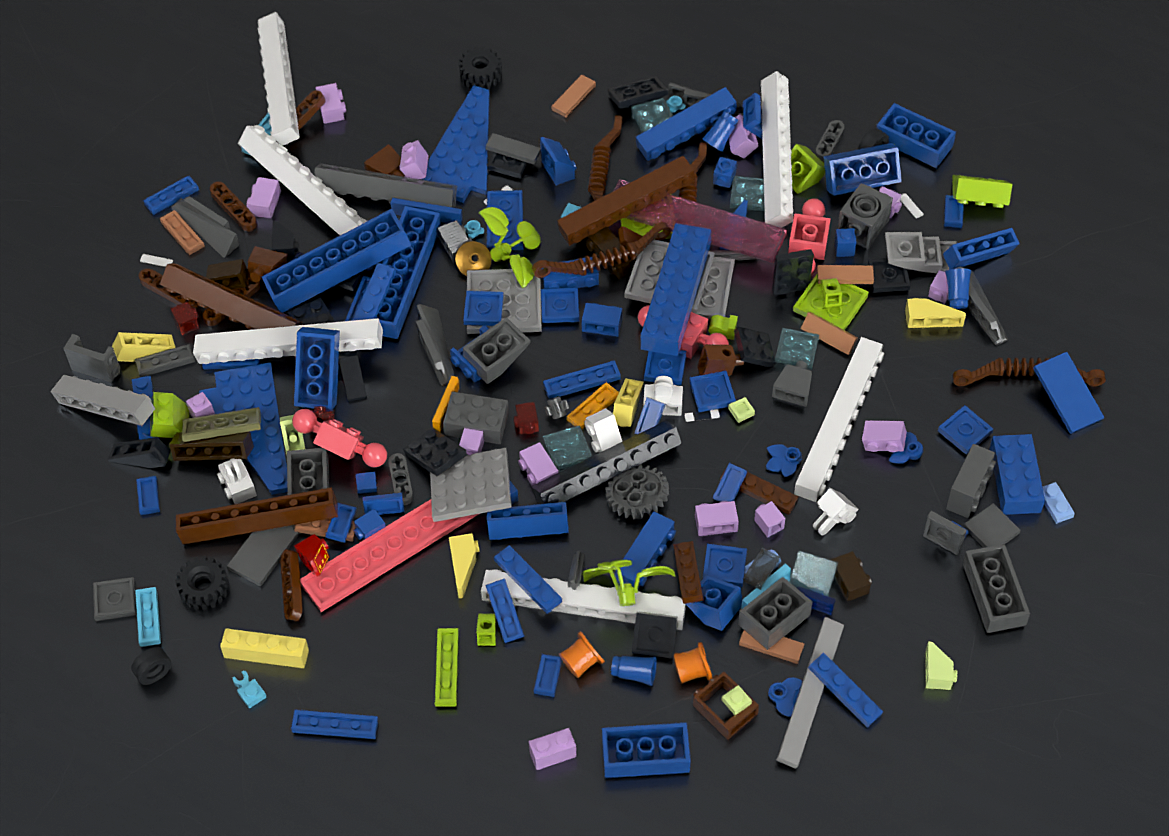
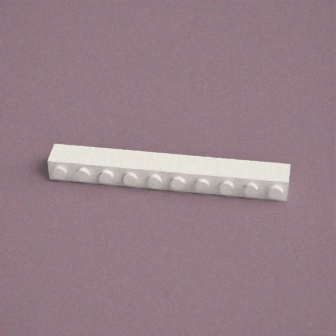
M274 12L259 19V27L257 29L260 34L259 43L262 48L260 53L263 57L262 66L265 71L263 76L266 80V99L269 103L267 109L270 114L269 123L272 127L270 133L283 146L299 139L300 136L284 22Z
M776 71L761 80L765 223L779 230L793 222L788 79Z
M259 125L246 127L238 144L335 232L342 235L367 222V220L357 215L356 210L347 206L342 198L337 197L331 188L326 187L320 178L314 176L309 168L299 163V160L290 155L285 147L279 145L274 137L268 135L263 127Z
M377 318L195 335L193 354L199 364L296 356L297 331L302 327L340 330L339 352L363 349L372 350L382 348L383 328Z
M861 337L795 484L794 495L817 502L819 495L823 496L826 488L824 483L826 480H830L833 472L831 467L832 465L836 466L838 462V451H842L845 446V435H850L853 426L851 422L852 420L856 421L859 413L857 408L862 406L865 400L864 392L869 391L872 383L870 379L875 377L878 370L876 365L882 362L884 352H881L883 344Z
M496 569L486 570L481 589L483 601H490L485 585L505 578L514 605L541 609L507 573ZM543 578L562 597V603L552 611L635 623L637 611L678 616L676 630H682L686 604H683L682 598L678 596L667 597L661 596L658 593L647 594L638 591V593H635V605L620 606L615 587L606 588L597 584L586 585L580 583L576 590H572L571 587H568V582L561 581L557 578Z

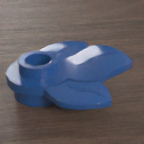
M907 432L904 451L893 452L889 462L901 464L909 459L916 460L922 456L923 446L917 441V437L913 433Z
M782 444L767 447V451L771 454L772 458L766 464V469L772 472L781 471L784 477L795 473L797 465L802 461V453L798 448H787Z
M787 678L782 683L772 684L769 688V698L776 703L777 710L784 716L791 717L799 689L802 685V680ZM780 691L782 695L777 696L775 692Z

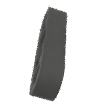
M839 120L829 123L816 147L815 155L822 162H824L823 156L833 154L844 134V123ZM832 139L835 142L827 143L825 140Z
M396 453L389 457V468L394 493H401V489H405L406 497L403 498L405 506L413 501L412 487L406 458L404 455ZM396 461H399V463H400V469H399V470H397V467H396V464H395ZM398 476L406 477V480L402 483L395 481Z

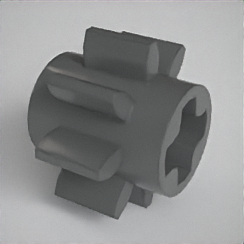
M560 396L547 400L548 406L544 407L546 414L552 415L553 419L565 416V410L569 409L567 400H561Z

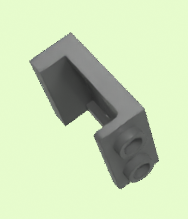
M74 334L71 335L63 348L71 370L112 383L120 372V366L113 347L109 346L106 352L102 354L83 348L80 337Z

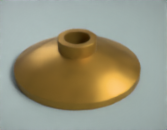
M476 241L467 242L457 250L455 256L456 266L465 276H467V270H489L491 266V254L482 243ZM473 255L478 258L476 262L472 260Z

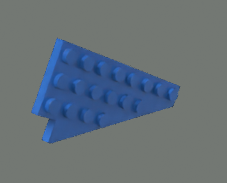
M473 85L429 158L426 178L421 179L457 185L456 201L464 203L471 190L484 195L487 194L488 150H486L489 131V90Z
M271 362L215 372L216 388L199 390V393L203 392L212 404L215 414L260 408L261 430L250 431L254 447L246 460L271 495L288 492L287 463Z

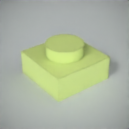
M746 397L729 404L728 409L738 423L755 415V410Z
M739 685L722 696L723 703L734 715H737L752 703V700Z

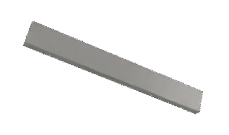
M827 617L824 618L808 667L822 653H825L833 661L844 627L843 624ZM808 667L776 759L793 768L798 767L824 688V684Z

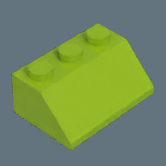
M953 175V198L958 199V203L968 204V201H975V205L986 206V203H993V207L1003 208L1004 205H1009L1012 183L1005 180Z

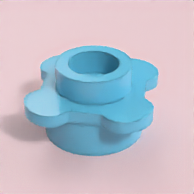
M671 96L665 102L671 113L685 109V104L682 103V99L679 96Z
M471 220L464 226L468 237L471 239L484 233V228L476 220Z

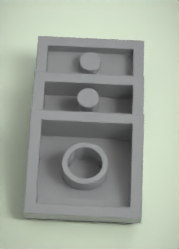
M885 232L888 264L930 273H938L939 270L943 272L949 270L943 253L951 245L956 244V241H939V237H922V232Z

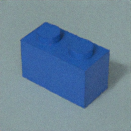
M597 303L585 304L582 317L583 332L619 336L622 323V308L599 305Z

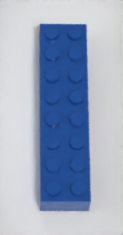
M405 206L399 222L411 246L384 259L382 263L396 270L376 317L383 328L382 336L398 339L437 239V228L441 227L440 213L408 206Z
M390 209L262 276V279L276 307L283 313L411 246V243L394 211Z
M675 223L641 332V350L678 356L711 246V229Z

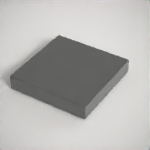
M994 503L964 523L963 526L969 530L968 533L983 548L1006 544L1019 535L1021 531Z
M931 511L927 517L923 537L958 555L962 549L967 530Z
M134 577L93 583L95 621L136 615Z

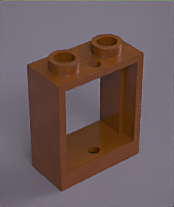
M722 672L719 676H713L706 687H701L694 693L693 706L728 740L758 714L759 705L747 694L752 700L751 705L724 723L705 704L721 688L729 692L738 686L725 672Z

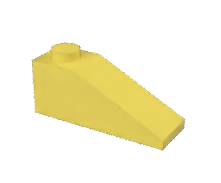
M907 299L905 312L908 328L964 326L965 312L929 299Z
M118 332L112 347L118 361L135 362V359L173 349L175 344L172 335Z
M625 378L613 409L618 426L631 427L644 382Z
M472 533L449 537L459 599L464 596L476 563V553L479 552L478 540L474 541Z

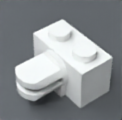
M659 376L654 384H645L644 404L646 398L649 397L666 403L662 415L681 416L683 386L673 385L672 379L668 376Z
M606 408L587 417L584 421L586 430L593 440L591 442L592 448L596 453H600L622 442L614 414Z
M233 458L218 465L220 471L217 474L221 485L225 483L227 487L224 488L228 499L232 498L234 504H239L257 496L253 482L241 459Z
M829 488L817 502L819 508L824 512L814 522L813 528L818 530L821 536L825 535L836 523L842 522L846 524L851 522L856 517V512L859 509L842 493Z

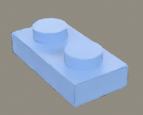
M1057 483L1043 486L1044 505L1055 523L1073 518L1075 513Z

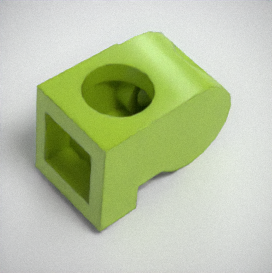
M837 278L822 279L821 292L825 308L841 306L842 290Z
M713 315L710 319L708 332L710 334L721 333L727 339L734 340V330L737 328L738 316L730 315V318L721 315Z
M479 613L477 621L478 646H496L495 614Z

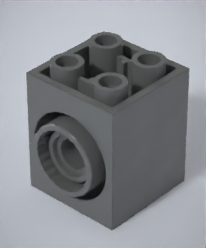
M861 183L841 209L838 229L854 228L856 244L869 249L889 222L893 197Z

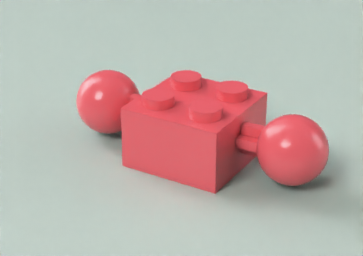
M809 199L806 201L802 208L803 214L794 213L788 253L812 249L814 257L811 275L816 269L814 259L824 260L831 219L823 217L825 215V205L819 199Z
M650 305L643 307L638 313V322L642 327L644 326ZM693 312L690 314L680 350L687 351V358L692 359L700 344L729 345L728 339L721 333L706 335L708 332V319Z
M309 409L298 410L293 416L292 424L296 431L303 434L312 431L317 433L314 444L347 460L354 458L356 453L362 455L365 464L370 467H379L387 459V451L383 445L379 443H370L368 445L362 443L364 436L360 435L361 431L352 427L350 429L343 427L344 423L336 419L321 423L317 421L315 413Z

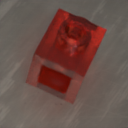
M189 302L171 308L174 321L181 335L199 329L196 319L198 318L195 307L191 308Z
M535 403L515 405L516 416H513L514 425L519 427L520 434H531L539 431Z

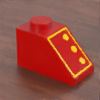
M313 534L294 545L301 562L318 577L321 575L329 559L327 553L329 547L323 538L319 539Z

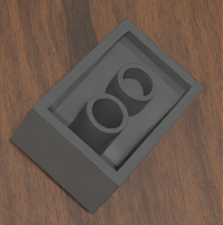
M506 317L464 346L463 357L477 370V374L489 384L504 373L531 341Z

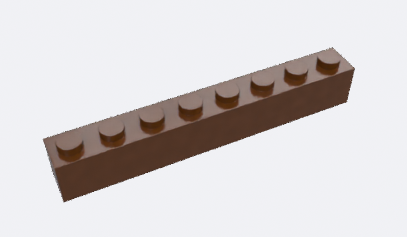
M681 156L557 220L559 231L569 246L578 243L589 235H593L599 230L611 226L618 220L627 218L630 214L644 209L649 204L658 202L661 198L675 193L678 189L690 185L695 181L694 169L686 158Z
M176 263L166 265L160 285L166 287L165 290L171 293L177 292L186 300L197 301V305L201 307L212 308L213 312L218 315H227L229 320L233 322H242L248 329L299 326L303 323Z
M331 487L176 515V532L182 544L325 520L338 517V503Z

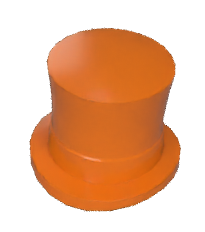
M581 631L578 633L579 639L568 649L559 653L565 666L577 678L596 662L600 664L605 662Z
M702 642L698 643V648L674 653L675 667L681 683L701 677H706L708 681L712 679V673Z

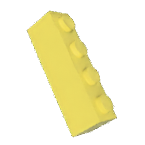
M226 628L220 646L224 658L297 668L305 667L309 651L306 639Z

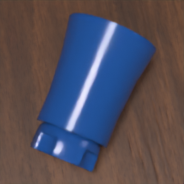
M724 111L702 139L723 152L738 119Z
M946 270L950 307L954 309L967 308L971 270Z
M614 656L611 675L652 686L656 675L657 659L656 657Z

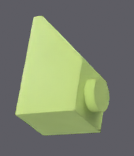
M294 415L280 417L286 454L287 451L305 449L303 433L296 431L292 424Z
M928 642L926 648V688L951 690L953 682L957 681V670H953V661L933 642Z

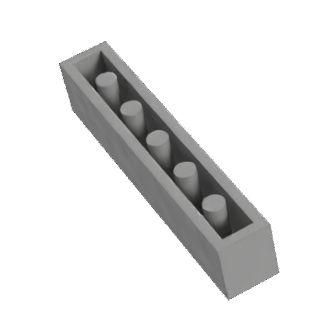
M63 375L51 390L59 404L143 426L155 410L151 399L145 394L121 390L118 387L106 386L103 383H94L90 380L79 379L76 376Z

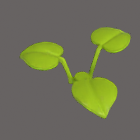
M495 207L481 210L479 214L484 218L490 230L495 235L501 236L498 242L494 244L495 247L490 250L491 258L495 262L510 259L511 268L522 288L526 287L534 277L532 264L527 258H521L519 254L510 255L511 248L523 241L527 249H536L540 245V235L530 223L521 221L517 224L516 228L520 239L510 245L508 243H501L508 232L506 228L509 224L507 216L502 210Z
M615 560L599 563L598 568L584 570L583 578L584 582L593 577L610 573L617 590V596L619 597V605L631 606L636 604L635 593H638V584L641 577L664 574L675 577V573L666 566L641 570L642 572L637 573L634 587H632L631 583L624 584L620 567L632 565V561ZM616 570H617V573H618V578H619L620 585H618V582H617L616 577H615V575H614V572H615Z

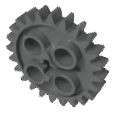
M639 465L638 469L633 467L631 470L619 474L618 477H613L612 481H608V487H606V498L609 507H612L613 512L618 511L619 516L624 513L625 518L629 517L630 514L633 516V519L639 514L643 518L644 513L651 516L652 510L658 512L657 506L664 507L663 502H667V496L670 495L666 476H663L662 471L657 473V468L650 470L649 465L645 469H643L642 465Z

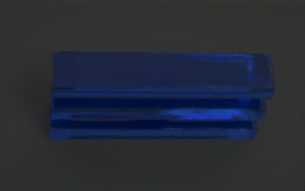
M797 586V589L812 601L811 609L832 615L836 599Z

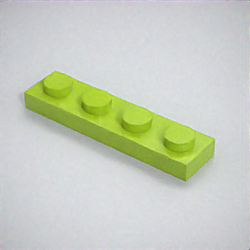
M439 628L437 632L436 707L457 706L458 628Z

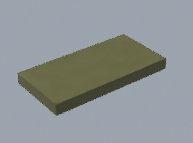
M257 407L184 419L182 429L183 442L261 430V410Z

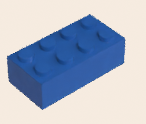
M895 103L877 124V128L888 135V144H894L898 147L899 151L935 168L939 166L954 145L955 131Z
M892 143L823 156L827 191L833 196L854 192L861 183L874 188L902 182L899 150Z
M302 327L297 331L294 406L332 410L337 404L340 330Z
M1032 434L993 436L989 450L995 452L993 460L996 461L993 471L1001 511L1005 515L1041 513L1045 497Z
M687 723L602 728L605 778L690 772L691 761Z

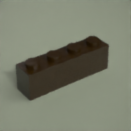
M607 227L582 239L587 249L595 253L598 258L600 251L606 256V249L613 253V247H616L619 251V246L622 245L620 240ZM628 256V262L626 263L621 258L620 265L614 260L613 267L607 263L608 271L620 279L632 272L636 258L631 260Z
M250 431L183 442L182 432H177L169 444L173 461L247 459L254 447Z

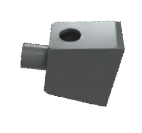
M797 361L796 366L786 365L773 385L772 397L807 407L812 372L806 370L807 363Z

